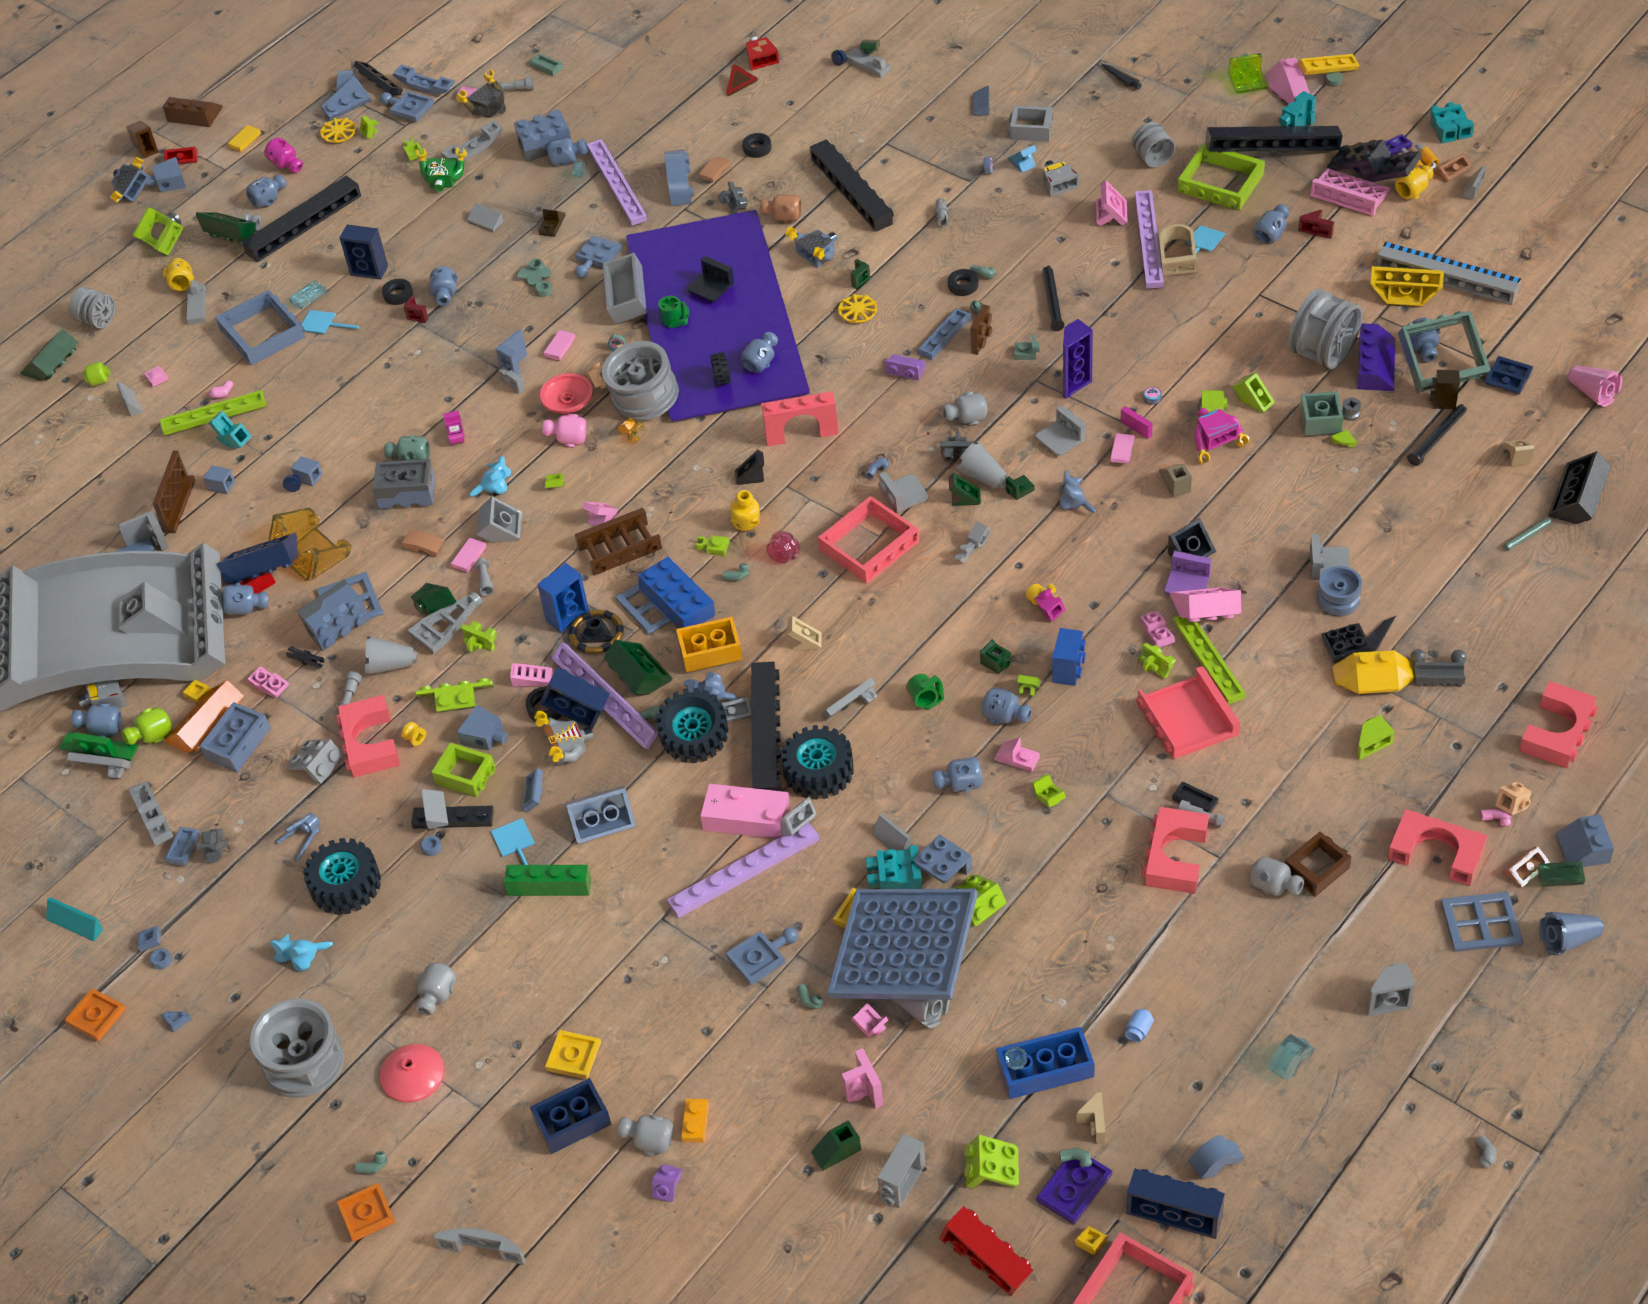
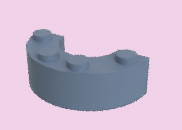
M684 149L665 152V163L671 206L691 204L690 197L693 196V189L688 184L687 173H690L688 153H685Z

